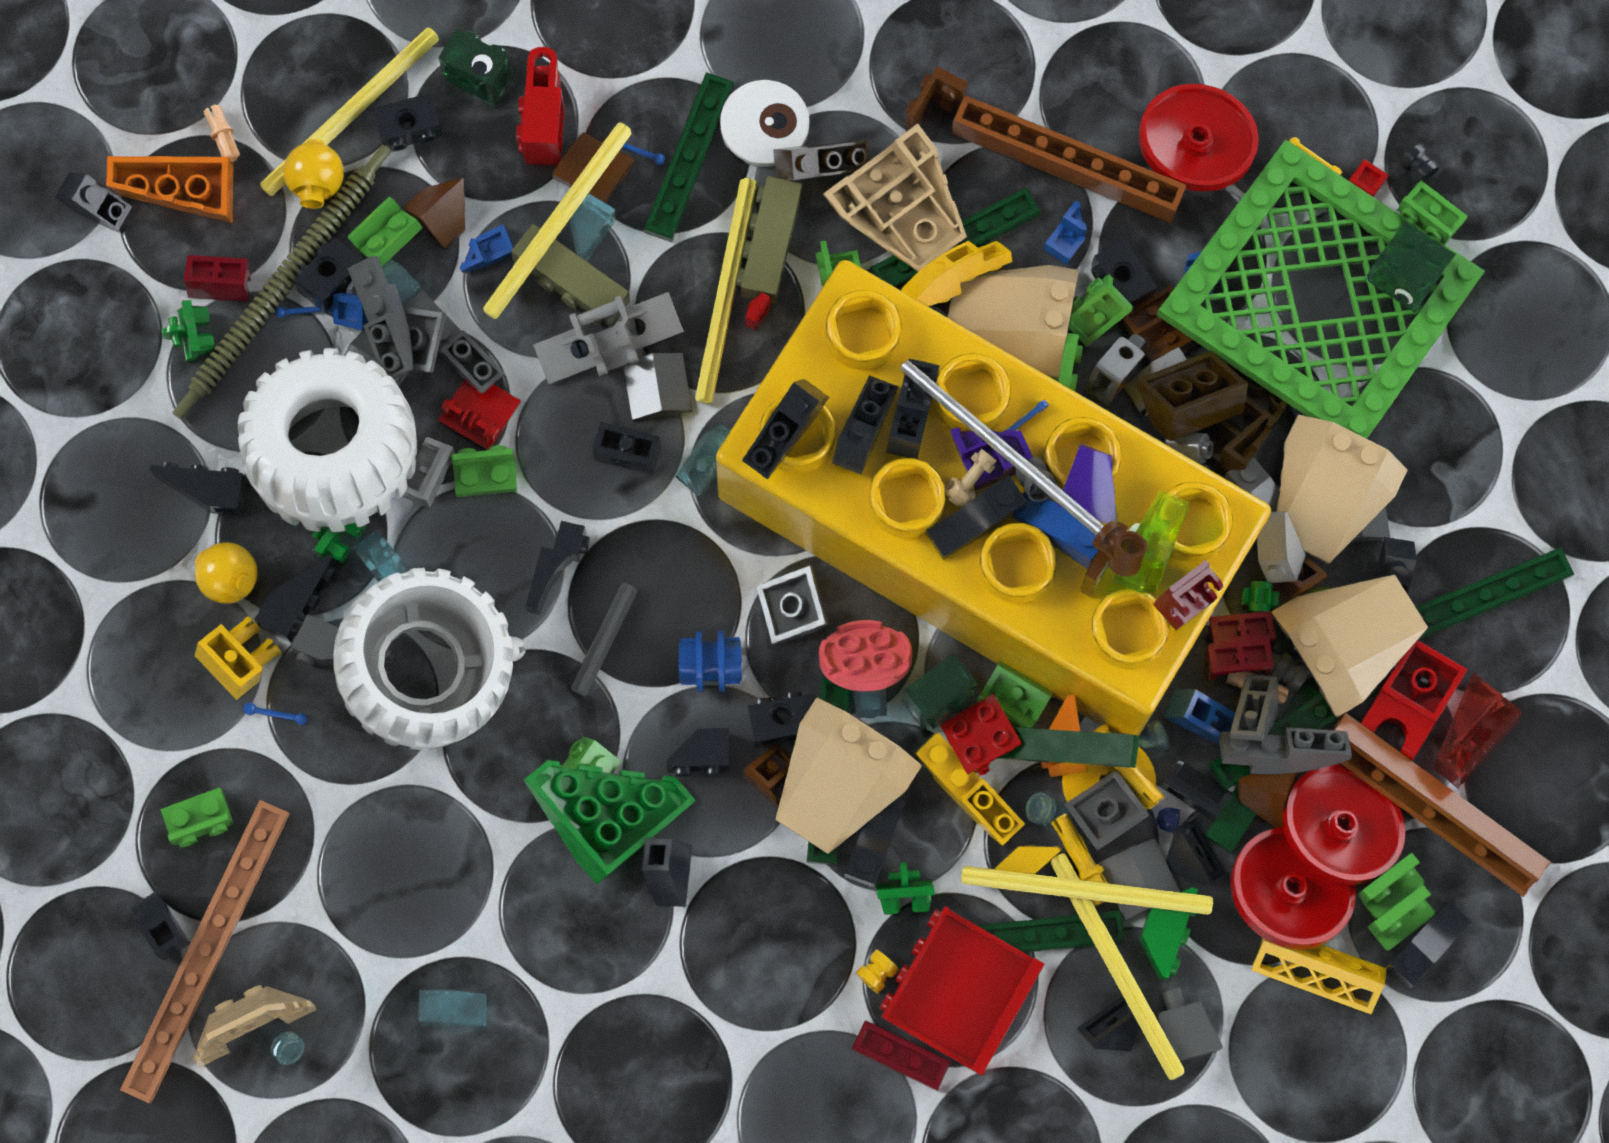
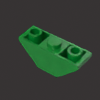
M1192 887L1181 893L1197 894L1198 889ZM1150 908L1139 941L1160 981L1166 982L1170 975L1175 977L1181 961L1176 955L1179 946L1185 947L1191 929L1186 928L1189 916L1195 917L1196 913Z

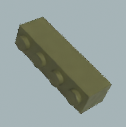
M767 176L765 186L759 185L756 203L761 204L759 212H753L749 230L754 231L752 241L746 240L743 258H747L745 269H739L736 286H741V297L754 299L763 292L771 297V303L776 304L802 196V183Z
M532 224L511 250L514 261L513 265H515L539 232L540 228ZM557 240L553 241L531 272L533 276L538 278L537 282L540 286L549 292L555 290L562 295V301L573 309L578 307L587 312L615 301V297L621 295L625 307L630 303L629 291ZM620 312L592 323L597 326L602 324L610 328L620 315Z

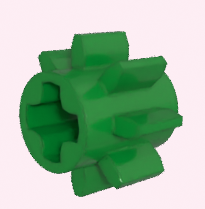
M1252 581L1249 588L1243 589L1240 605L1248 606L1247 613L1275 610L1279 605L1280 592H1272V583Z

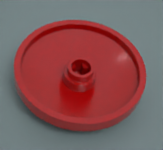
M1183 84L1163 91L1149 103L1139 127L1140 149L1148 165L1154 172L1186 185L1185 189L1192 191H1214L1234 184L1247 173L1258 149V130L1248 109L1228 92L1204 84Z
M1340 764L1310 770L1305 773L1292 787L1284 812L1282 813L1285 836L1294 854L1312 872L1334 883L1360 885L1378 879L1395 864L1404 847L1405 823L1400 807Z
M1283 827L1269 829L1252 838L1241 850L1232 868L1231 892L1239 914L1253 931L1276 945L1291 949H1309L1323 945L1339 934L1353 914L1356 902L1355 885L1331 882L1308 869L1291 849Z

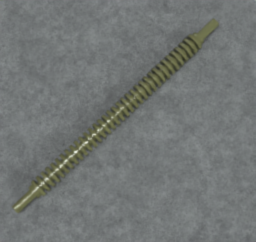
M382 144L366 166L362 165L359 169L356 168L353 171L354 175L351 174L348 177L349 181H345L344 187L339 189L340 193L337 192L334 195L335 199L330 200V205H327L324 208L325 211L320 213L321 217L316 218V223H312L311 229H308L305 232L306 235L301 237V241L297 242V248L294 247L291 250L293 254L289 253L286 258L288 260H283V266L280 265L277 268L278 272H274L272 274L273 278H269L268 284H265L262 287L263 290L257 293L259 297L255 296L253 299L254 303L250 302L248 305L249 309L246 308L243 311L245 316L240 315L238 318L240 322L236 321L233 324L236 328L231 327L228 330L232 335L226 333L224 338L227 341L221 339L219 344L222 347L217 345L214 348L218 354L211 352L209 356L213 360L207 358L204 361L206 365L202 364L199 367L201 371H196L195 376L197 378L192 377L190 379L191 384L188 386L190 390L172 412L174 416L182 420L199 397L203 398L206 394L210 395L212 390L209 387L214 389L217 386L214 381L220 382L222 378L219 375L224 376L226 374L223 368L226 370L231 368L228 362L235 363L236 359L233 356L238 358L241 355L238 350L243 352L246 349L243 344L249 345L251 341L248 338L253 339L256 336L253 332L258 333L260 331L258 326L263 327L265 324L263 319L267 321L270 318L268 313L271 315L274 313L275 310L272 307L278 308L279 303L277 301L282 302L284 300L282 295L287 296L289 294L287 289L292 290L294 287L292 283L296 284V274L300 268L306 264L309 265L312 259L316 258L319 248L327 243L326 241L332 239L331 235H335L336 229H339L342 226L341 223L346 221L345 217H349L350 211H353L356 208L355 205L360 203V199L364 198V193H367L370 190L369 187L375 184L373 181L376 177L375 172L392 152L387 146Z

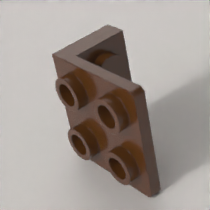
M936 66L932 74L927 73L920 84L919 89L922 91L918 99L913 97L906 108L905 114H907V117L904 121V125L907 126L906 132L916 124L920 125L933 101L937 102L941 109L957 113L964 96L967 94L968 82Z

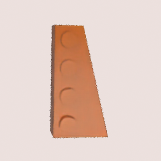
M107 156L106 186L114 194L233 224L234 165L228 157Z

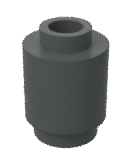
M1193 432L1170 442L1166 439V445L1199 464H1204L1212 456L1213 442L1210 441L1208 434Z

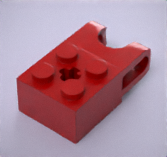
M544 46L532 49L528 56L525 95L519 96L518 103L521 124H517L516 142H519L518 150L519 153L524 155L525 164L558 166L562 158L565 107L562 89L560 88L561 81L556 53L553 49ZM546 57L550 60L549 66L536 67L535 61L538 58Z
M1417 640L1398 661L1361 724L1373 733L1382 724L1392 723L1398 725L1403 730L1405 736L1400 753L1413 761L1468 669ZM1421 677L1426 678L1429 688L1423 689L1418 687L1415 679L1420 681Z

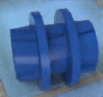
M696 630V638H680L679 681L681 685H697V693H703V682L718 681L719 692H725V684H740V681H742L740 637L724 638V630H718V641H703L702 630Z

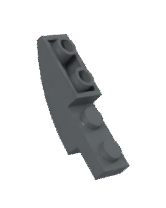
M371 256L347 269L369 322L363 326L376 360L383 367L386 374L395 379L413 370L410 333L396 285L388 284L378 256Z
M423 290L403 306L443 312ZM446 315L437 354L471 386L483 394L504 375V372L464 330L461 331Z
M1286 727L1283 736L1266 735L1262 741L1230 739V732H1221L1219 738L1222 764L1249 765L1250 774L1304 772L1332 766L1350 760L1352 756L1348 731Z

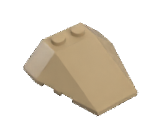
M916 124L896 139L888 148L823 194L843 220L917 272L967 237L955 201L952 200L946 175L943 174L937 149L919 124Z
M1044 265L983 273L976 276L972 281L960 283L962 293L951 298L947 318L1053 379H1059L1079 270Z
M1298 415L1284 442L1283 452L1285 453L1276 512L1287 511L1305 553L1329 564L1396 496L1407 473V469L1388 449L1334 422Z
M1395 575L1300 595L1271 612L1287 639L1290 638L1318 683L1321 694L1336 718L1363 703L1428 628Z
M816 698L799 724L775 820L829 854L907 790L922 765L900 746L846 711Z
M261 985L253 987L244 992L245 998L233 1002L232 999L217 1005L215 1007L216 1012L208 1016L193 1056L194 1063L202 1067L230 1053L226 1043L276 1018H280L289 1024L317 1009L311 1001L268 986L262 988Z

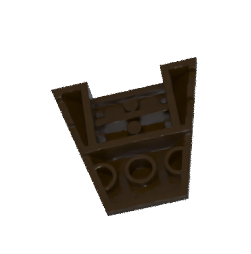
M1225 362L1248 383L1244 412L1196 432L1208 434L1210 441L1213 442L1212 456L1206 462L1217 470H1245L1288 403Z

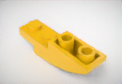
M967 241L948 250L927 264L911 278L901 291L928 307L937 303L947 302L952 297L962 293L961 282L972 281L978 275L988 271L999 270L1003 265L1013 262L1011 251L998 241L980 248Z
M939 732L935 733L914 753L944 791L1001 846L1025 825L983 778H980L974 772L969 775L966 774L953 748Z

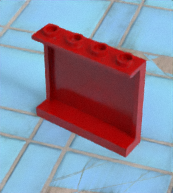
M944 906L941 911L935 909L930 917L927 926L931 930L925 939L919 937L911 953L915 955V958L910 967L904 964L895 981L900 984L894 995L888 992L879 1009L884 1011L881 1018L982 1076L1045 963L1028 956Z

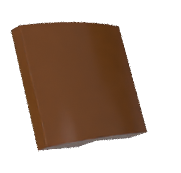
M583 132L558 164L552 174L553 179L571 188L603 142ZM619 151L587 194V197L605 206L617 185L622 184L635 159Z
M1171 285L1133 306L1132 311L1121 319L1130 336L1137 334L1146 341L1147 346L1143 352L1145 353L1144 358L1149 364L1178 347L1184 352L1198 344L1156 315L1159 308L1174 290Z

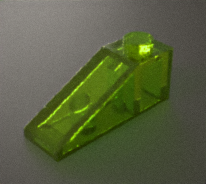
M1159 491L1136 531L1145 538L1148 545L1140 570L1137 574L1129 577L1116 574L1113 581L1140 593H1155L1157 591L1190 502L1167 492Z

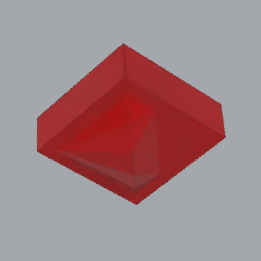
M761 292L758 297L749 303L745 315V325L747 327L757 330L771 309V297Z

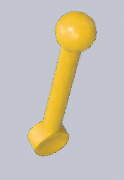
M1293 137L1289 140L1290 143H1292L1299 149L1303 150L1304 152H1306L1307 154H1309L1310 156H1312L1313 158H1315L1316 160H1318L1319 162H1321L1337 174H1342L1340 168H1338L1337 166H1332L1331 164L1320 158L1318 155L1310 151L1308 148L1300 144V140L1298 138Z

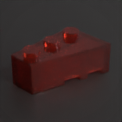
M1473 672L1437 756L1434 770L1459 789L1516 726L1522 711Z

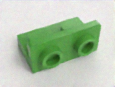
M388 197L348 235V239L365 259L371 256H378L383 267L423 227L417 219L403 211L393 198Z
M1109 274L1102 280L1100 278L1095 279L1087 287L1085 294L1080 298L1075 296L1073 299L1068 328L1074 334L1079 335V339L1086 346H1089L1132 311V305L1112 285L1113 278Z
M497 445L489 447L488 451L476 452V449L466 448L459 450L457 454H451L456 497L517 492L515 457L511 448L507 449L506 446Z
M220 787L160 809L169 833L167 835L169 842L174 846L179 845L180 848L195 844L198 841V837L208 833L209 836L220 835L228 830L227 826L234 824L224 793Z
M1410 853L1356 895L1375 919L1381 917L1424 884L1423 878L1414 868L1420 862L1413 853Z
M1421 885L1367 927L1386 951L1392 949L1435 915V911L1425 900L1431 894L1424 885Z

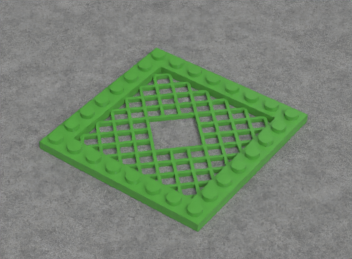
M1285 140L1159 308L1156 315L1209 351L1214 352L1219 358L1307 417L1334 422L1368 439L1485 270L1441 241L1438 243L1433 242L1425 235L1424 230L1415 224L1408 223L1400 214ZM1292 182L1298 186L1288 188ZM1303 192L1306 205L1292 206L1289 194ZM1310 194L1323 203L1312 204ZM1283 195L1286 207L1273 209ZM1328 209L1331 221L1317 223L1314 210ZM1308 211L1311 224L1296 225L1294 213ZM1335 211L1346 217L1347 220L1337 221ZM1288 214L1290 226L1276 228L1273 215ZM1268 217L1270 228L1257 230L1264 219ZM1353 225L1356 238L1341 239L1339 227ZM1359 227L1373 236L1362 237ZM1333 228L1335 240L1321 242L1318 229ZM1312 230L1315 243L1301 244L1298 231ZM1292 232L1295 245L1281 247L1278 234ZM1272 235L1275 247L1260 249L1258 236ZM1252 237L1255 250L1241 251ZM1378 242L1380 255L1367 256L1364 243ZM1357 244L1360 257L1346 258L1343 246ZM1385 244L1396 250L1397 253L1387 254ZM1432 245L1439 248L1445 254V261L1438 262L1431 259L1425 252V246ZM1337 246L1340 259L1326 261L1323 248ZM1317 249L1320 262L1306 263L1303 250ZM1297 251L1300 264L1285 265L1283 253ZM1277 254L1279 266L1265 268L1262 255ZM1256 256L1259 269L1245 270L1242 257ZM1402 258L1406 271L1392 273L1389 260ZM1236 259L1239 271L1225 273ZM1409 260L1423 269L1412 270ZM1383 261L1385 274L1371 275L1368 262ZM1362 263L1365 276L1351 277L1348 265ZM1342 265L1355 317L1299 323L1287 272ZM1281 273L1284 285L1270 287L1267 274ZM1261 275L1264 288L1249 290L1246 277ZM1428 275L1431 288L1417 289L1414 276ZM1240 277L1243 290L1229 292L1226 279ZM1435 277L1441 280L1438 286L1436 285ZM1408 278L1410 290L1407 291L1414 298L1415 309L1401 311L1399 300L1393 293L1396 288L1394 279ZM1220 280L1223 293L1210 294ZM1387 280L1390 293L1376 294L1373 281ZM1367 282L1370 295L1356 297L1353 284ZM1286 292L1289 305L1274 306L1271 293ZM1265 294L1268 307L1254 309L1251 296ZM1432 294L1424 306L1421 307L1419 295ZM1245 297L1248 310L1233 311L1230 298ZM1224 299L1227 312L1213 314L1210 301ZM1392 299L1395 312L1381 313L1378 300ZM1372 301L1375 314L1361 316L1358 303ZM1291 311L1293 324L1279 326L1276 312ZM1270 313L1273 326L1258 328L1256 315ZM1417 315L1406 330L1403 317ZM1250 316L1252 329L1238 331L1235 317ZM1229 318L1230 325L1222 319ZM1397 318L1400 331L1386 333L1383 319ZM1377 320L1380 333L1366 335L1363 322ZM1356 323L1359 336L1345 337L1342 324ZM1336 325L1339 338L1325 340L1322 327ZM1316 328L1319 341L1304 342L1301 329ZM1295 330L1298 343L1284 345L1281 332ZM1275 333L1278 346L1263 347L1260 334ZM1254 335L1255 341L1247 336ZM1401 337L1391 351L1388 339ZM1382 340L1385 353L1370 354L1367 341ZM1361 342L1364 355L1350 357L1347 344ZM1341 344L1344 358L1329 359L1326 346ZM1320 347L1323 360L1309 362L1306 349ZM1300 349L1303 363L1288 364L1285 351ZM1279 352L1281 359L1272 353ZM1386 359L1375 374L1372 360ZM1366 361L1369 375L1355 376L1352 363ZM1346 364L1349 377L1334 379L1331 365ZM1325 366L1328 380L1314 381L1311 368ZM1305 369L1306 376L1298 370ZM1370 381L1360 395L1357 382ZM1350 383L1354 397L1339 398L1336 385ZM1330 386L1331 392H1329L1323 387Z

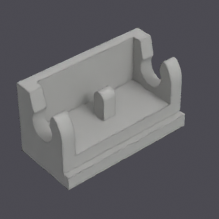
M426 437L415 460L416 467L413 477L406 479L407 489L402 497L430 509L452 464L451 454H455L453 446Z

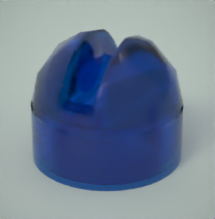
M1172 807L1161 809L1156 818L1159 828L1165 832L1174 833V829L1178 827L1181 810Z

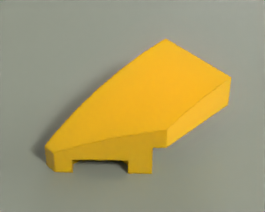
M1019 846L995 869L1036 874L1052 858L1058 855L1062 849L1059 846Z

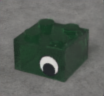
M456 28L438 57L444 81L493 107H496L513 79L507 52L498 45L492 44L490 46L482 42L481 38L471 31L463 32Z
M1405 221L1375 261L1365 280L1415 313L1456 254Z
M953 653L905 688L902 703L923 731L930 726L935 730L941 723L948 720L947 715L956 708L959 712L973 701L972 697L975 695L974 691L977 682L956 654Z

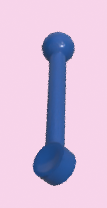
M627 143L622 146L623 149L654 160L657 165H662L665 162V156L661 153L653 154Z
M333 305L327 311L331 315H333ZM279 306L275 311L279 318H284L290 314L323 312L316 306L289 309Z
M1042 400L1034 409L1006 430L1018 429L1036 414L1044 411L1049 404L1046 400Z
M251 702L246 703L243 707L244 712L249 716L257 713L293 720L299 725H304L307 722V716L304 713L294 715L258 708Z

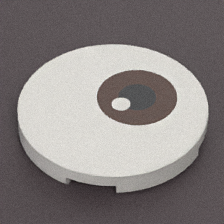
M758 80L747 83L735 90L723 106L720 118L722 138L727 148L737 157L744 160L745 163L758 167L775 166L773 149L803 146L809 132L807 107L799 94L783 83L771 80Z

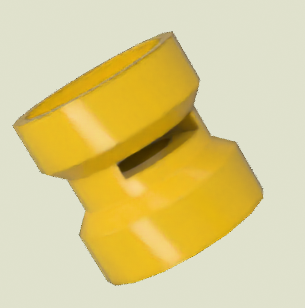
M876 949L870 956L871 963L861 966L855 974L871 990L879 994L885 987L886 978H893L898 973L899 968L887 956Z

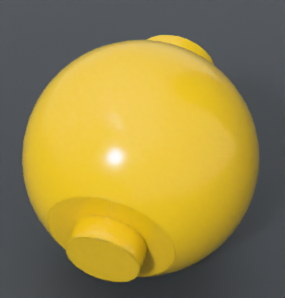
M311 139L295 147L289 153L284 163L283 175L289 190L300 198L301 206L318 209L324 206V200L332 197L341 187L344 178V167L339 155L331 147L324 144L321 140Z
M221 542L208 547L198 554L195 559V580L199 590L208 599L221 604L236 603L248 596L253 590L257 580V565L252 555L244 547L231 542Z

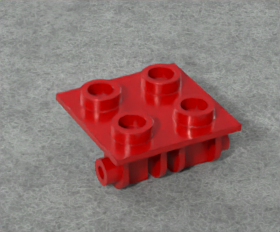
M464 379L451 400L446 399L442 404L441 409L443 412L438 421L488 450L497 440L521 403V400L494 384L481 394Z
M994 694L940 724L967 775L972 772L978 773L979 776L987 774L990 770L988 767L990 762L1022 745Z

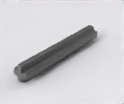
M627 583L620 585L571 685V690L581 696L588 695L637 595V589Z

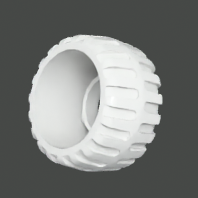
M324 348V353L314 355L312 350L300 352V358L292 362H288L287 358L275 364L276 371L271 375L266 372L263 373L256 381L257 391H249L244 399V412L240 413L238 418V443L245 474L268 508L274 513H279L283 520L296 526L301 521L305 529L320 532L322 526L329 527L331 532L345 531L344 525L356 523L357 527L364 526L370 523L369 516L376 512L382 516L391 509L390 500L393 497L397 499L402 497L407 489L406 479H411L415 472L417 437L411 408L396 381L386 374L383 367L372 360L366 363L363 355L348 351L346 356L340 355L338 349ZM331 407H351L359 417L357 433L347 446L335 453L323 456L304 454L294 448L289 441V429L300 419L313 412Z
M413 568L402 574L397 572L385 577L382 581L366 590L345 614L339 626L334 645L333 658L336 684L339 694L342 695L345 701V707L352 717L355 716L362 723V728L371 735L375 733L384 738V742L390 745L409 746V749L423 750L431 747L440 748L475 733L490 720L502 704L512 676L513 640L508 634L506 617L503 612L498 613L494 607L495 600L486 591L482 594L474 588L475 582L463 576L462 579L450 576L451 571L439 568L435 572L425 571V568ZM413 630L430 631L443 638L453 650L456 660V676L451 686L441 695L426 700L410 698L398 692L388 680L384 668L385 652L389 644L399 635Z

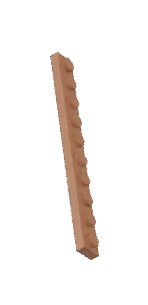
M259 800L120 1091L149 1104L152 1103L290 815L287 811Z

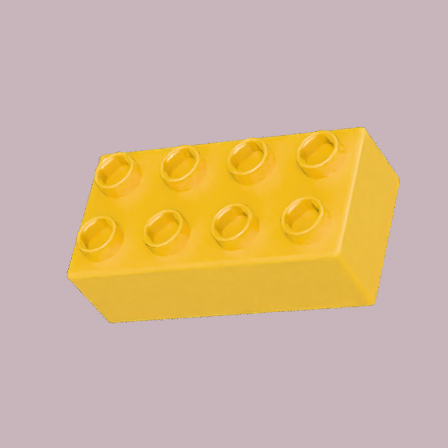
M848 260L840 261L716 454L718 496L722 501L997 664L1000 661L1053 692L1052 697L1064 703L1068 695L1074 694L1076 708L1079 713L1100 725L1107 723L1109 730L1117 734H1134L1137 736L1141 734L1271 514L1270 506L1263 500ZM909 358L940 365L936 384L995 432L1005 431L1034 409L1038 403L1046 400L1049 406L1016 430L1022 432L1033 457L1044 461L1049 472L1055 478L1057 486L1062 490L1080 444L1110 454L1117 522L1119 521L1128 526L1127 531L1135 523L1148 527L1150 531L1147 551L1137 574L1124 577L1114 573L1108 567L1092 596L1089 597L1082 593L1080 589L1088 569L1054 547L1052 541L1043 531L1030 524L1020 523L1013 517L998 524L997 528L942 560L928 538L926 530L962 508L961 505L956 506L946 498L945 485L954 477L961 481L966 475L950 430L960 428V431H973L932 397L918 459L886 453L905 375L900 370L901 366ZM870 375L898 386V390L869 460L860 475L832 464L839 436ZM805 379L828 395L829 399L811 426L769 479H766L744 463L742 459L793 382ZM1016 475L1011 476L1023 495L1025 492L1024 487L1020 485ZM996 483L974 491L975 498L982 494L984 490L995 485ZM1207 560L1210 564L1209 567L1220 578L1224 588L1218 591L1212 583L1208 582L1209 588L1215 592L1218 598L1176 631L1153 603L1170 586Z

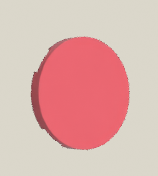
M858 620L837 627V631L828 636L826 640H822L819 647V665L823 674L834 684L854 691H875L890 687L904 678L912 664V646L908 637L903 632H897L894 629L883 626V622L875 620Z

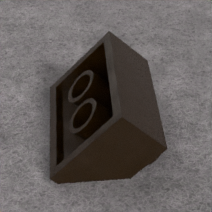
M1212 351L1137 379L1136 383L1151 424L1169 442L1243 413L1248 383Z

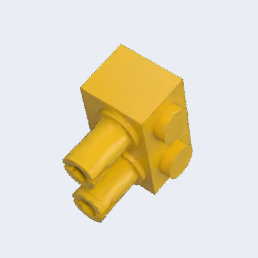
M249 616L245 617L242 622L230 631L220 624L198 642L195 657L236 700L260 682L264 669L263 666L281 654L276 644L272 646L274 641L270 638L266 639L263 644L250 654L242 646L253 635L260 632L256 622L251 624L253 619Z

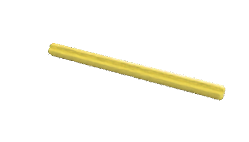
M429 27L422 31L303 143L311 139H317L328 145L438 42L439 38L435 31ZM285 160L260 183L261 188L269 196H273L286 184L283 175Z
M619 122L611 131L485 304L483 309L488 316L494 319L500 316L630 137L631 129L628 126Z
M751 178L741 179L738 188L695 396L696 401L702 404L712 403L736 291L738 272L741 267L757 189V181Z
M1062 853L1051 859V866L1057 877L1080 880L1066 854ZM1069 897L1167 1077L1170 1080H1174L1182 1076L1184 1068L1092 901Z
M964 866L961 874V882L966 885L1207 915L1211 914L1213 908V898L1205 895Z

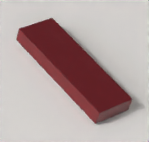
M866 1020L851 1048L852 1051L935 1091H938L951 1061Z

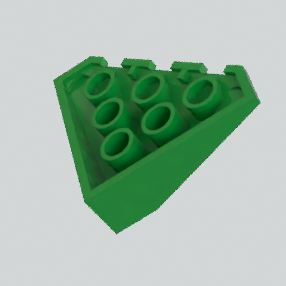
M547 760L526 777L524 782L577 863L594 883L598 885L643 847L646 838H653L696 801L676 777L664 775L662 780L645 778V773L621 770L620 775L602 773L603 767L579 764L577 769L560 767L559 761Z

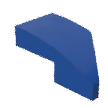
M1077 200L1063 216L1061 223L1043 247L1044 251L1066 265L1069 264L1085 241L1084 235L1087 230L1080 213L1081 205Z
M502 224L477 236L476 239L471 238L469 251L464 263L461 262L459 268L461 272L467 273L512 256L511 250L515 246L507 227Z

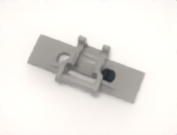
M669 292L628 308L625 307L622 297L619 295L615 297V301L576 315V313L569 315L574 329L536 343L533 346L547 382L552 384L593 367H597L599 376H602L617 367L638 362L637 350L682 333L684 330ZM620 312L623 319L622 322L598 333L585 336L582 326ZM637 318L643 320L646 327L644 333L640 336L630 334L628 330L630 321Z

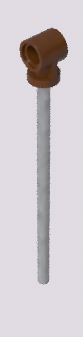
M909 360L901 366L900 370L1094 533L1096 537L1092 544L1098 551H1102L1109 557L1108 564L1114 573L1124 577L1137 574L1148 546L1142 535L1133 531H1123L1121 526L1115 521H1110L1104 526Z

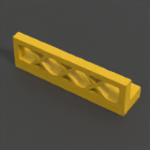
M1262 938L1261 946L1251 971L1372 1014L1385 985L1387 968L1325 945L1309 949H1291L1276 945ZM1265 953L1278 957L1282 965L1270 967L1262 964ZM1299 966L1306 967L1310 970L1312 976L1300 978L1295 976L1292 969ZM1333 977L1340 981L1342 987L1330 989L1325 987L1322 980ZM1363 988L1371 991L1372 995L1369 1001L1366 1002L1355 998L1352 991Z

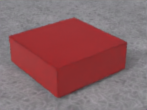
M1364 159L1349 181L1372 197H1375L1389 175Z

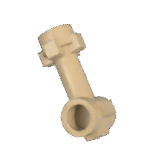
M983 449L978 454L975 452L971 457L975 463L961 481L954 477L945 485L946 498L956 506L961 505L964 507L974 500L975 492L971 490L972 486L984 471L991 473L995 468L993 465L997 460Z

